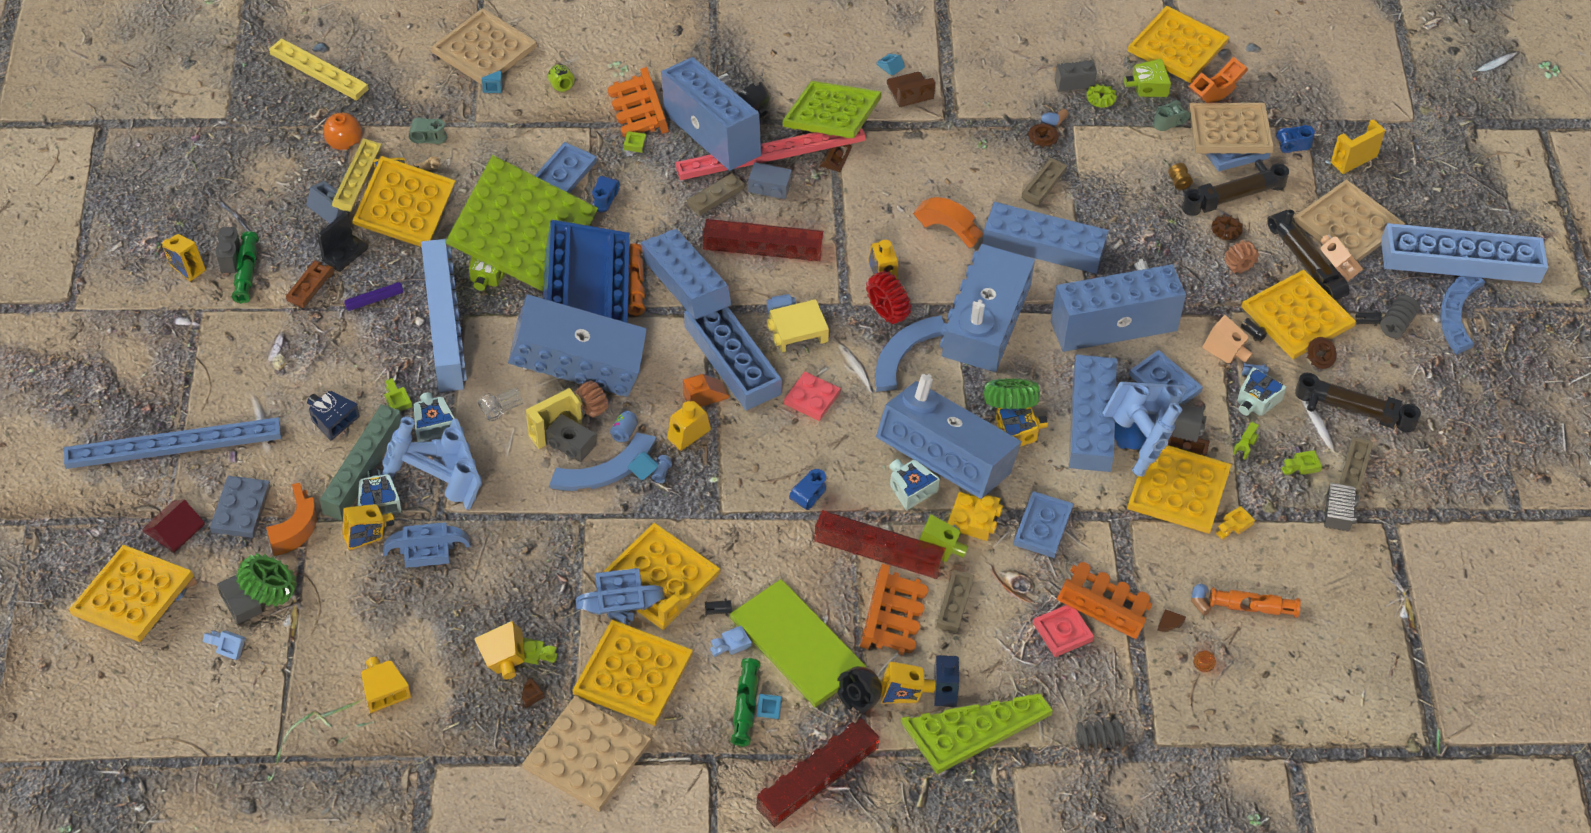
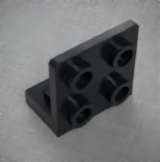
M347 212L337 217L317 235L322 261L334 267L338 272H341L368 249L365 242L352 234L350 217Z

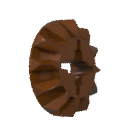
M1041 123L1030 128L1028 137L1035 147L1040 145L1042 148L1045 146L1051 148L1052 144L1057 143L1059 133L1053 126Z
M1225 214L1222 217L1217 216L1212 222L1211 228L1213 233L1223 240L1237 239L1243 232V224L1239 222V218L1234 219L1232 215L1230 217H1227ZM1226 224H1229L1230 227L1227 230H1225Z
M1325 337L1313 339L1305 349L1308 351L1306 358L1317 369H1327L1336 361V348ZM1319 350L1323 352L1326 351V353L1322 355V357L1316 355L1317 352H1319Z

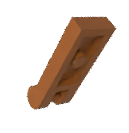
M314 260L288 292L286 300L304 308L324 282L332 277L334 267L324 266L322 262Z

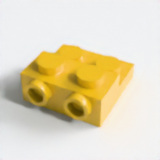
M959 492L948 524L951 526L956 525L960 529L961 534L988 541L990 533L994 534L997 522L995 518H1000L1003 505L1000 504L1001 498L987 494L980 499L977 496Z

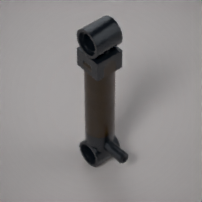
M1258 160L1255 162V166L1260 173L1212 186L1209 183L1198 186V189L1187 190L1184 195L1182 211L1189 216H1196L1201 212V209L1206 213L1216 210L1219 204L1270 189L1282 190L1286 187L1289 168L1284 164L1278 163L1272 165L1270 170H1267L1262 161Z
M1284 210L1267 218L1270 231L1281 237L1313 279L1334 300L1349 295L1350 290L1347 281L1342 277L1339 278L1340 272L1333 264L1328 265L1295 225V212L1293 210Z
M1313 373L1301 374L1295 389V394L1300 400L1309 401L1307 410L1310 412L1315 411L1317 402L1320 401L1380 420V425L1392 429L1396 423L1399 430L1407 433L1415 430L1421 415L1420 409L1414 404H1404L1401 407V400L1388 397L1386 401L1321 381Z

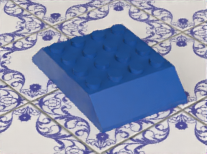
M551 220L545 250L543 299L627 323L630 233Z

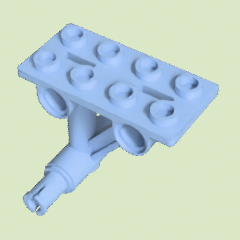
M1120 382L1102 413L1105 417H1113L1119 425L1130 428L1135 422L1147 438L1139 451L1140 457L1132 468L1133 473L1137 476L1143 477L1150 464L1158 459L1162 450L1168 445V440L1175 430V421L1182 412V408L1178 404L1187 390L1184 385Z
M403 417L399 428L394 431L391 441L387 445V452L383 459L384 469L381 475H390L393 482L395 473L401 469L404 461L448 482L445 490L446 498L453 502H463L465 509L470 510L473 502L476 500V494L482 486L481 475H478L475 459L471 456L469 443L465 440L464 430L460 426L458 419L452 420L450 427L444 430L441 439H433L431 442H411V431L415 422L410 417Z

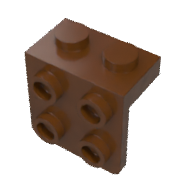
M913 72L887 79V86L899 107L934 99L936 82L933 78L924 79L921 72Z

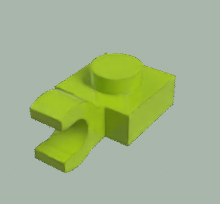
M393 378L385 380L387 393L384 396L388 406L399 411L411 408L412 402L405 388L398 389Z
M1254 422L1249 424L1240 442L1234 447V455L1238 451H1243V459L1246 460L1249 457L1250 445L1254 446L1259 438V434H1257L1258 424Z
M1315 450L1295 453L1294 458L1284 460L1285 466L1281 467L1284 475H1290L1299 470L1301 475L1320 472L1322 469Z
M523 638L524 662L536 665L539 664L540 659L551 663L556 662L558 656L555 653L556 647L545 646L543 641Z

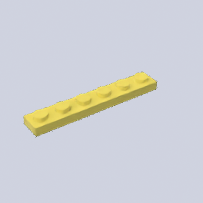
M282 38L269 49L270 55L356 101L369 90L368 84Z
M362 139L333 199V207L343 211H352L374 165L373 160L377 158L382 144Z

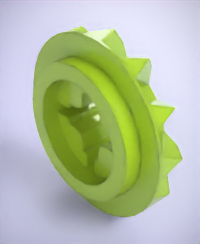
M1095 84L1094 87L1090 86L1086 95L1090 104L1100 108L1113 105L1117 97L1116 90H1112L1111 86L1106 87L1104 84L1102 86Z

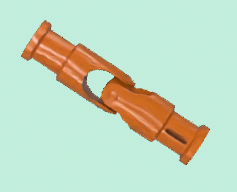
M631 243L629 244L628 313L639 316L645 312V305L643 304L645 289L642 285L644 282V264L641 258L643 251L640 244Z
M1212 587L1209 606H1225L1228 609L1239 611H1261L1278 616L1280 614H1288L1298 618L1301 599H1284L1278 595H1260L1258 593L1238 590L1221 591ZM1249 598V606L1243 605L1241 601Z

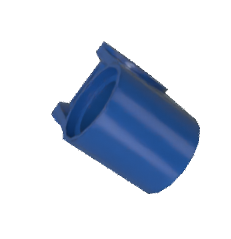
M1308 125L1280 129L1276 133V138L1280 141L1281 151L1283 153L1311 149L1315 130Z
M599 176L592 191L594 198L592 205L598 208L597 212H606L610 208L619 191V180Z
M820 469L809 471L793 487L789 499L805 510L811 509L815 502L826 492L825 472Z

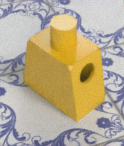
M695 401L684 402L682 408L670 417L667 439L682 451L711 430L706 411Z
M511 621L475 638V642L488 668L496 674L502 673L503 679L506 680L516 676L514 667L525 661L523 632L518 625Z
M376 656L366 660L367 669L361 671V677L370 713L411 698L408 683L392 661L388 660L380 663L379 658Z

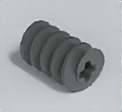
M1406 295L1396 298L1391 308L1381 320L1380 327L1383 333L1390 338H1400L1420 310L1418 301Z
M1114 719L1112 724L1109 720H1104L1103 725L1099 720L1095 721L1094 725L1090 721H1087L1085 726L1082 722L1076 724L1075 738L1078 750L1080 745H1083L1085 751H1088L1089 744H1092L1094 750H1097L1098 743H1101L1103 749H1106L1107 742H1110L1112 749L1116 747V742L1120 743L1121 748L1125 746L1124 727L1118 719Z

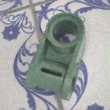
M1175 100L1157 108L1153 126L1159 131H1166L1186 123L1191 113L1181 106L1179 100Z
M415 118L412 120L408 137L412 142L418 144H442L447 140V134L444 132L445 123L441 119Z

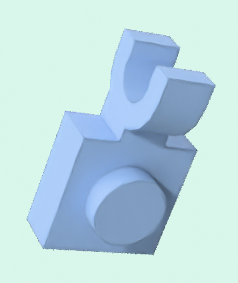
M742 626L721 633V638L711 640L713 647L710 648V651L714 657L727 650L733 655L750 648L752 642Z
M212 630L211 633L204 634L203 642L217 646L216 653L234 660L240 659L245 637L227 630L221 633Z

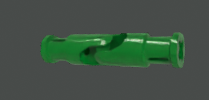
M252 231L242 233V245L239 247L237 273L234 277L235 290L231 297L233 301L240 304L249 302V289L252 287L253 271L257 256L256 244L259 241L257 233Z
M745 658L741 662L742 675L738 680L733 717L734 734L730 741L736 746L745 747L750 745L751 742L749 735L750 729L753 727L759 683L757 673L761 666L760 661L757 659Z

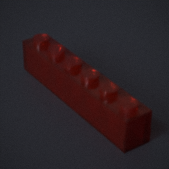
M706 219L703 232V250L821 261L824 231Z
M822 510L815 525V542L930 578L938 579L944 564L946 551L944 547Z
M862 718L856 723H850L844 732L830 738L823 748L814 750L807 760L798 762L791 772L787 775H781L775 781V784L761 790L756 797V809L775 828L879 748L880 736Z

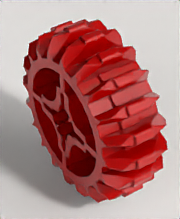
M889 271L878 272L868 279L866 291L868 292L867 297H869L873 309L886 322L891 324L905 320L911 313V304L909 303L910 298L907 296L908 292L905 291L900 280H897L896 276L892 275Z

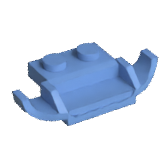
M446 522L405 526L402 531L396 532L386 539L383 545V556H387L391 549L400 548V554H404L405 568L448 564L449 549H453V542L464 543L467 548L471 547L470 538L465 531L454 526H447Z
M639 568L595 573L597 591L582 594L575 600L577 610L583 609L592 614L602 615L631 610H645L653 606L657 601L664 600L665 596L664 589L661 586H641Z

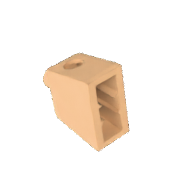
M1325 235L1320 242L1323 246L1320 249L1347 282L1363 270L1336 236L1332 238L1330 235Z
M1226 315L1213 327L1202 347L1226 363H1231L1236 357L1246 363L1253 355L1251 351L1244 347L1249 339L1248 335Z

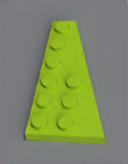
M1039 693L1016 697L1012 701H993L989 705L979 706V704L947 709L943 713L932 715L925 713L915 718H909V716L902 717L901 724L938 775L1051 716L1053 710Z

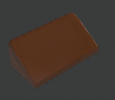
M843 145V147H847L844 156L839 147L827 149L819 166L841 172L852 149V145Z
M1172 435L1168 440V446L1207 456L1209 440L1198 438L1197 442L1190 441L1189 439L1186 441L1185 438L1182 440L1181 437L1177 438V436L1173 437Z

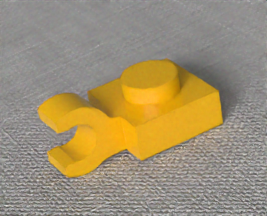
M1239 506L1225 515V522L1218 526L1220 531L1216 532V535L1223 540L1233 530L1240 534L1253 526L1255 519L1242 506Z
M683 586L677 587L675 595L673 594L669 599H664L658 606V620L664 625L680 612V608L683 605L688 604L692 599L690 592L686 596H681L684 592Z

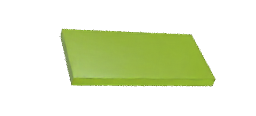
M782 579L730 613V619L738 627L742 626L749 639L814 708L837 693L840 689V681H837V678L841 673L856 666L867 667Z

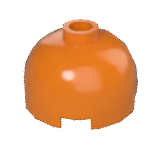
M345 112L336 113L326 120L323 126V136L325 142L331 148L346 150L350 149L349 147L355 143H360L362 129L358 120L351 114Z

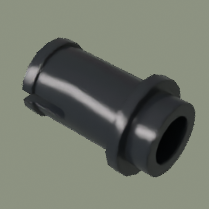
M1374 310V312H1356L1355 318H1364L1355 320L1356 325L1374 324V326H1377V324L1381 323L1382 314L1377 312V310Z
M1250 318L1243 321L1247 325L1242 323L1241 329L1249 333L1254 341L1261 342L1265 339L1267 332L1264 327H1259Z
M724 598V601H705L706 616L713 614H725L728 616V613L732 612L731 600H727V598Z

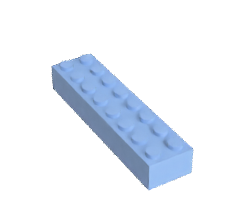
M1387 223L1381 237L1384 269L1541 283L1548 269L1543 238L1390 223Z
M445 239L421 242L439 392L463 390V381H467L460 321H456L459 320L456 290H452L456 289L454 275H450L454 274L453 262L448 260L452 259L451 247H446Z

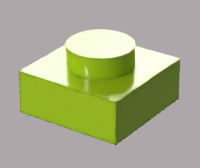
M627 131L623 145L624 150L643 153L646 134Z

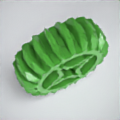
M1005 378L989 381L985 385L984 397L986 404L991 407L1026 409L1039 403L1040 391L1038 384L1034 381L1021 378Z
M260 554L250 555L242 561L237 570L236 582L240 585L239 589L244 590V595H249L252 597L251 600L255 599L259 604L265 603L267 606L272 604L275 607L279 604L283 605L291 599L297 585L295 582L296 577L293 575L294 571L289 570L288 565L282 564L281 560H276L274 556L270 558L266 554L263 556Z

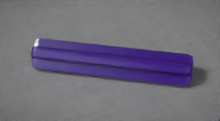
M396 282L346 299L344 305L347 311H351L402 294L403 287L400 282Z

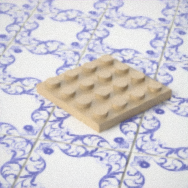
M482 8L431 46V52L482 85V77L497 71H502L503 74L537 47V42Z
M1189 103L1195 153H1273V142L1265 103Z
M1347 179L1294 217L1295 223L1318 241H1321L1325 235H1330L1332 238L1336 236L1357 262L1381 246V237L1387 223L1405 225L1403 221Z
M574 696L524 760L522 766L525 770L600 812L651 744V738Z

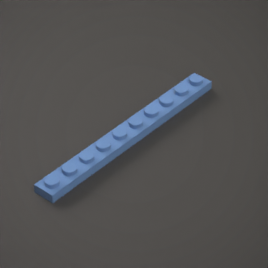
M277 417L64 447V465L66 469L277 440L281 439L280 420Z

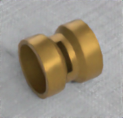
M1177 163L1170 167L1168 173L1177 190H1184L1191 186L1193 179L1184 163Z

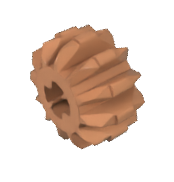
M1242 240L1240 243L1235 242V245L1230 246V250L1225 252V263L1234 273L1238 272L1241 274L1245 270L1248 272L1249 268L1254 267V263L1259 261L1258 250L1250 241L1245 242Z
M593 381L585 382L575 390V394H578L582 400V410L588 416H599L609 407L608 399L598 383Z

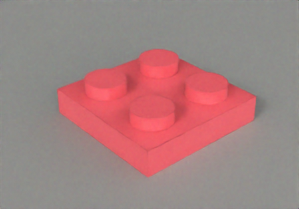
M804 372L785 397L784 405L820 421L839 396L841 388Z
M1068 605L1033 619V625L1054 657L1072 651L1094 640V635L1078 611Z

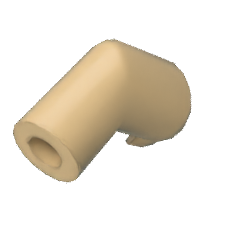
M431 156L424 162L413 165L414 167L419 166L420 169L429 171L438 169L441 163L438 157Z

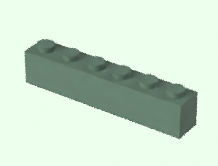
M380 405L321 496L320 502L324 515L343 521L344 508L351 507L358 497L359 480L368 478L367 472L371 469H376L387 451V445L391 441L394 431L399 428L401 423L399 410Z

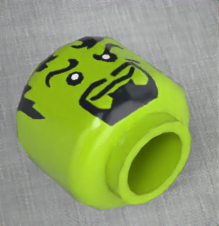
M557 64L548 72L547 79L556 91L566 92L573 86L575 78L566 65Z

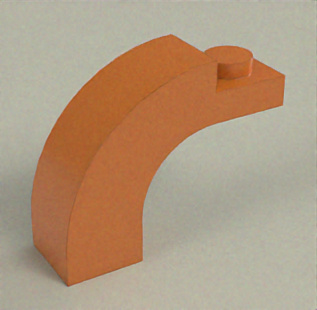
M1233 57L1212 78H1208L1201 72L1189 85V88L1206 103L1218 102L1237 87L1236 83L1248 71V68Z
M933 197L922 201L913 213L925 228L933 224H942L951 228L968 248L973 247L983 235L973 222L975 216L961 204L947 198Z
M300 482L292 484L297 504L292 517L283 523L266 527L273 556L295 550L308 540L315 529L317 512L314 498L308 497L307 490L302 491Z

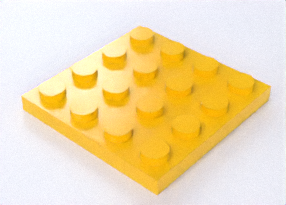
M1166 6L1128 46V52L1146 61L1162 59L1167 72L1191 83L1228 43L1229 36Z
M381 156L353 218V224L422 247V241H431L454 189L455 180Z
M1304 269L1248 298L1241 305L1260 327L1266 329L1267 334L1293 360L1308 352L1305 349L1313 339L1325 337L1330 340L1351 329L1356 323Z
M1167 445L1160 453L1158 459L1150 464L1145 475L1137 477L1127 509L1210 534L1232 464Z
M653 523L603 571L610 572L639 568L641 586L655 585L663 587L665 599H669L673 594L675 595V590L679 586L684 587V592L681 596H686L690 592L692 594L691 601L680 608V612L665 625L658 620V606L663 600L657 601L653 606L645 610H635L662 630L720 574L719 567L656 523Z
M122 545L68 610L75 617L141 642L194 575L189 569Z
M611 620L574 686L573 695L656 726L693 656V650Z

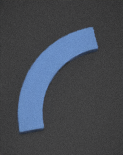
M1459 276L1448 288L1441 304L1440 323L1449 346L1456 355L1473 348L1474 345L1461 322L1463 304L1468 296L1485 284V281L1479 277Z
M942 315L912 323L889 340L877 361L875 373L876 392L897 390L896 373L899 362L912 349V346L918 342L944 336L941 335L944 325Z
M636 432L634 438L624 451L615 458L598 466L584 469L556 467L550 482V488L577 491V489H596L612 484L632 473L628 465L638 454L643 451L648 455L651 453L656 443V437Z

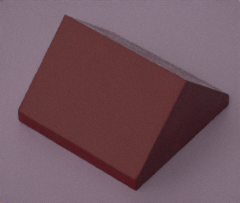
M185 499L172 501L142 531L175 553L205 523Z

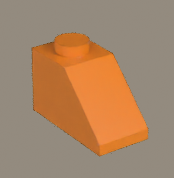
M705 374L683 380V396L686 402L695 401L700 407L729 398L722 380Z

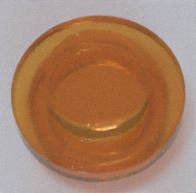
M1203 650L1194 656L1193 664L1201 672H1210L1216 665V659L1210 651Z

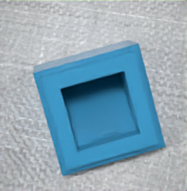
M888 54L876 62L880 68L890 75H895L905 67L901 55Z
M502 71L482 77L483 93H502Z
M643 451L630 462L628 468L640 480H644L659 465Z
M759 694L756 717L779 719L782 696Z

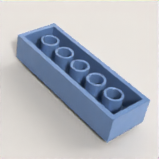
M994 202L984 229L982 244L1097 274L1106 247L1109 230Z
M677 229L669 230L664 234L641 242L644 262L694 319L731 305L729 288L726 282Z
M728 307L698 319H694L687 310L684 311L686 330L745 411L781 395V377Z
M1086 355L1075 356L1072 380L1069 468L1111 472L1114 459L1115 420L1113 417H1105L1102 413L1116 389L1117 358Z

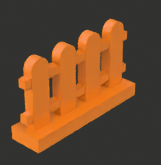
M647 67L640 69L642 76L637 77L635 75L632 76L631 80L618 83V81L613 82L614 85L607 89L610 97L618 96V98L612 101L613 109L616 111L623 110L617 113L616 118L620 124L627 123L621 127V133L624 137H626L627 131L642 133L650 130L653 132L658 127L662 134L669 132ZM633 91H637V92H635V93H632V94L623 96L624 94H627V93H630V92H633ZM641 104L640 106H637V107H634V108H631V109H627L628 107ZM646 117L645 119H642V120H639V121H636V122H633V123H632L633 120H637V119Z
M1080 562L1078 566L1073 564L1070 572L1074 574L1071 580L1066 578L1056 600L1137 639L1146 621V617L1143 616L1145 609L1150 610L1152 607V603L1149 602L1150 596L1146 592H1139L1137 596L1130 593V586L1126 582H1119L1117 586L1110 583V576L1105 572H1100L1097 576L1090 573L1091 568L1085 562ZM1085 580L1093 583L1091 590L1083 586ZM1105 590L1113 593L1111 599L1103 596ZM1125 599L1133 602L1131 609L1123 606Z
M881 564L876 577L860 647L869 649L872 642L876 643V647L880 649L882 646L896 649L900 655H903L904 652L912 653L916 648V642L908 638V634L915 635L920 630V623L913 620L912 617L921 616L925 609L924 605L916 601V599L925 598L929 589L926 585L920 583V579L911 581L899 577V573L896 572L893 575L889 574L890 566ZM885 588L890 589L889 593L884 592ZM895 591L910 595L911 598L907 599L897 596ZM880 607H885V611L880 610ZM893 609L906 613L907 616L903 617L890 612ZM876 624L881 625V628H876ZM887 627L903 632L902 636L886 631Z

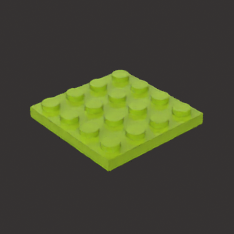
M811 81L783 119V127L845 138H855L882 98L881 91Z

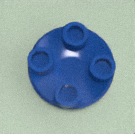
M1117 422L1115 423L1114 438L1119 448L1133 450L1142 448L1147 438L1135 422L1130 428L1123 427Z

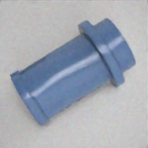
M1244 363L1242 376H1248L1253 367L1266 375L1268 374L1269 366H1265V364L1261 366Z
M660 455L655 461L659 466L654 470L652 480L657 483H664L672 462L670 457Z
M629 611L607 613L610 619H616L625 625L631 624L626 619L631 622L634 620V614Z

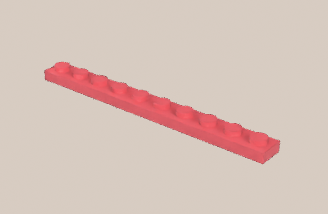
M861 127L855 138L814 132L762 143L761 156L737 168L753 165L754 162L764 163L865 141V133ZM712 155L675 162V168L680 180L728 170Z

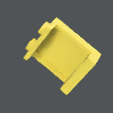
M816 299L770 310V316L767 319L768 329L773 331L774 343L780 347L781 352H786L787 344L818 337L820 344L828 342L829 328Z
M570 388L526 409L528 435L538 449L546 446V430L561 414L582 425V400Z

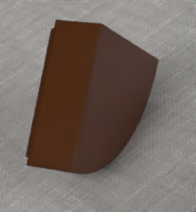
M1165 609L1158 626V631L1169 632V630L1180 628L1184 624L1186 616Z
M530 678L525 683L522 691V702L525 709L545 697L544 692L533 678Z

